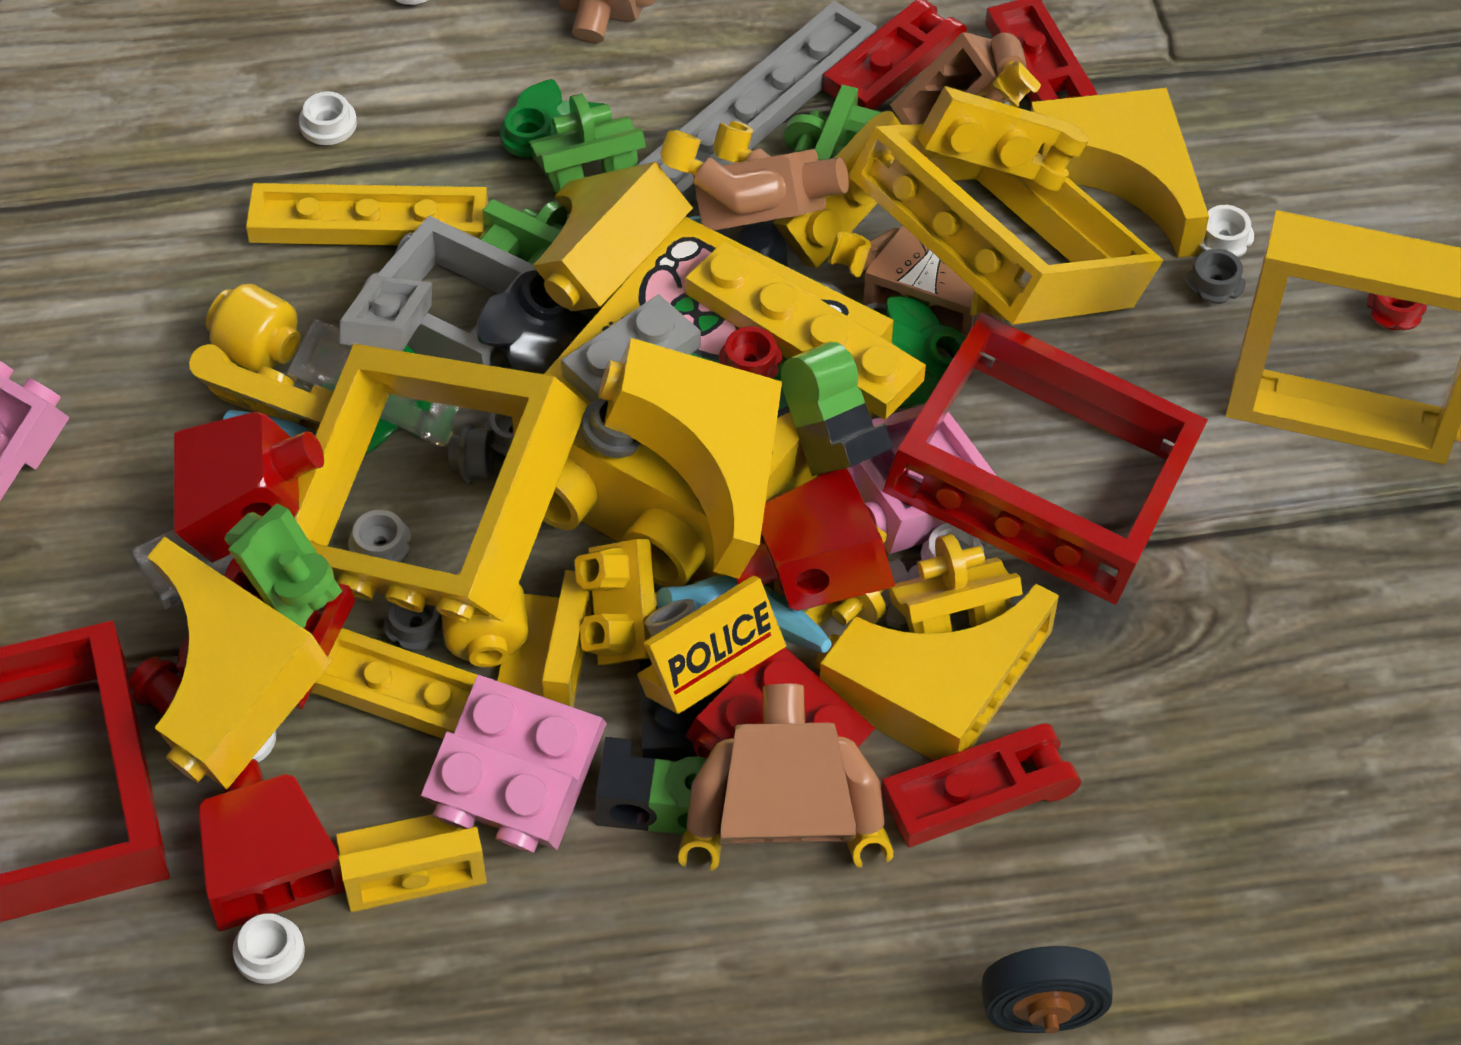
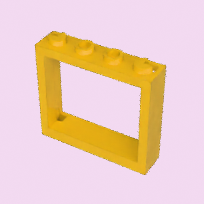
M923 124L874 127L848 177L1012 325L1134 308L1164 261L1068 177L1060 190H1049L1032 179L925 150L917 138ZM977 179L1066 257L1070 263L1048 265L953 180ZM1025 271L1032 276L1027 284L1021 280Z
M1276 210L1234 374L1225 417L1446 465L1454 441L1461 442V355L1442 407L1264 369L1288 276L1461 312V248Z
M354 343L315 435L323 449L324 465L319 469L298 477L299 511L295 516V520L316 552L322 555L333 569V576L336 582L349 585L356 598L372 601L374 594L379 593L384 594L385 599L389 602L414 612H422L425 604L436 606V611L462 623H466L467 619L470 620L472 615L504 622L588 404L555 376ZM389 395L521 418L459 575L328 547Z

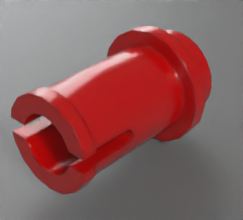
M151 657L144 661L134 671L130 679V687L135 690L133 694L134 699L143 706L150 704L164 716L182 681V678L177 675L178 669L176 664L171 660L162 661L158 657Z

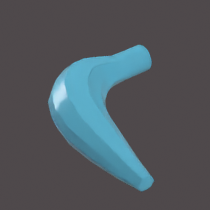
M725 575L710 577L688 586L663 587L657 594V606L661 608L674 601L692 599L697 609L737 586L734 577ZM763 585L784 641L818 652H827L832 644L823 630L804 611L789 609L783 595Z

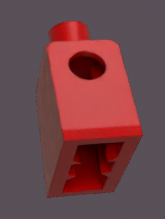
M256 411L174 432V533L213 563L231 554L228 550L230 547L225 541L226 533L248 513L254 512L263 517L275 504H279L289 509L295 518L299 511L298 477L319 469L324 465V453L320 442L310 431L290 437L265 413Z
M847 468L824 473L766 502L761 530L762 544L758 546L740 578H735L737 585L753 575L760 578L763 585L777 580L789 609L796 611L895 586L882 537Z
M252 759L228 789L223 787L225 793L204 799L199 804L206 892L219 932L243 925L251 918L261 914H277L346 891L337 850L293 775L283 774L264 780L259 762Z

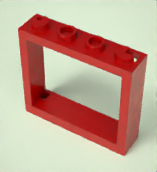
M981 313L899 446L882 492L1117 605L1208 419ZM983 353L988 354V355L994 357L995 360L993 361V360H991V359H989V358H986V357L982 356V354H983ZM973 369L981 371L1166 460L1127 539L929 444ZM1166 439V440L1171 441V442H1173V443H1175V444H1174V446H1171V445H1169V444L1163 442V440ZM911 470L924 476L922 483L907 476L909 471ZM1100 563L1118 570L1116 577L1098 569Z
M114 620L0 647V702L98 679L129 837L128 842L1 873L0 922L171 879L133 691L130 687L126 657Z

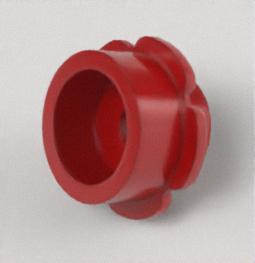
M1373 293L1368 294L1366 302L1367 307L1372 309L1371 318L1378 325L1395 331H1406L1417 327L1422 321L1421 315H1424L1427 310L1426 304Z
M753 326L742 327L733 331L728 336L719 352V363L774 379L778 374L777 366L782 363V352L776 344L774 337L768 331Z

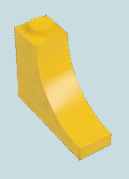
M1167 88L1031 102V112L1071 123L1088 135L1089 141L1081 155L1078 157L1073 156L1066 167L1069 172L1068 178L1076 185H1083L1111 193L1138 207L1156 222L1167 235L1178 258L1199 256L1201 254L1200 244L1204 242L1209 214ZM1043 143L1038 152L1046 156L1052 145Z
M656 161L569 181L554 196L566 208L569 218L559 235L533 264V267L545 280L544 287L549 296L562 307L568 308L570 311L599 308L685 218L693 207Z
M631 338L620 362L609 360L602 377L599 398L608 400L604 427L631 436V438L652 449L678 471L697 496L707 517L714 547L713 572L739 579L760 545L782 381Z
M163 537L147 558L167 584L179 593L188 621L189 650L181 684L168 710L155 726V730L172 748L167 754L166 759L180 772L196 783H199L204 775H207L222 787L228 789L331 664V661L310 632L166 537Z
M1035 584L1022 600L1002 615L972 628L938 634L897 631L870 623L855 616L841 636L834 633L829 637L832 646L825 653L819 652L815 667L820 670V679L873 725L876 730L935 761L974 746L1051 634L1059 595Z

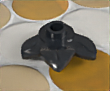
M537 270L527 271L520 275L511 286L510 292L496 294L489 298L480 312L476 332L481 344L507 346V357L513 370L545 374L587 326L589 320L579 311H570L568 308L556 303L545 290V280ZM531 296L541 299L545 308L539 306Z

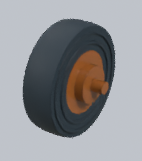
M1069 946L1037 947L1007 955L991 964L985 970L981 985L983 1007L989 1021L997 1027L1018 1033H1056L1084 1026L1102 1017L1110 1009L1113 997L1111 975L1105 960L1092 951Z

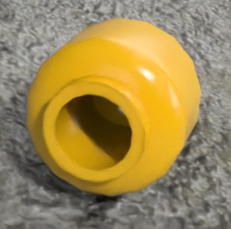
M251 283L242 284L233 290L227 289L221 292L213 301L206 317L205 325L207 331L210 332L211 344L219 347L232 362L255 373H259L263 366L273 369L279 363L285 364L289 362L295 355L301 340V334L297 331L298 318L295 308L287 301Z
M519 583L504 622L472 615L470 620L467 619L466 623H462L441 614L444 644L454 656L470 661L471 664L478 667H493L502 664L509 655L514 654L522 647L528 637L524 591Z

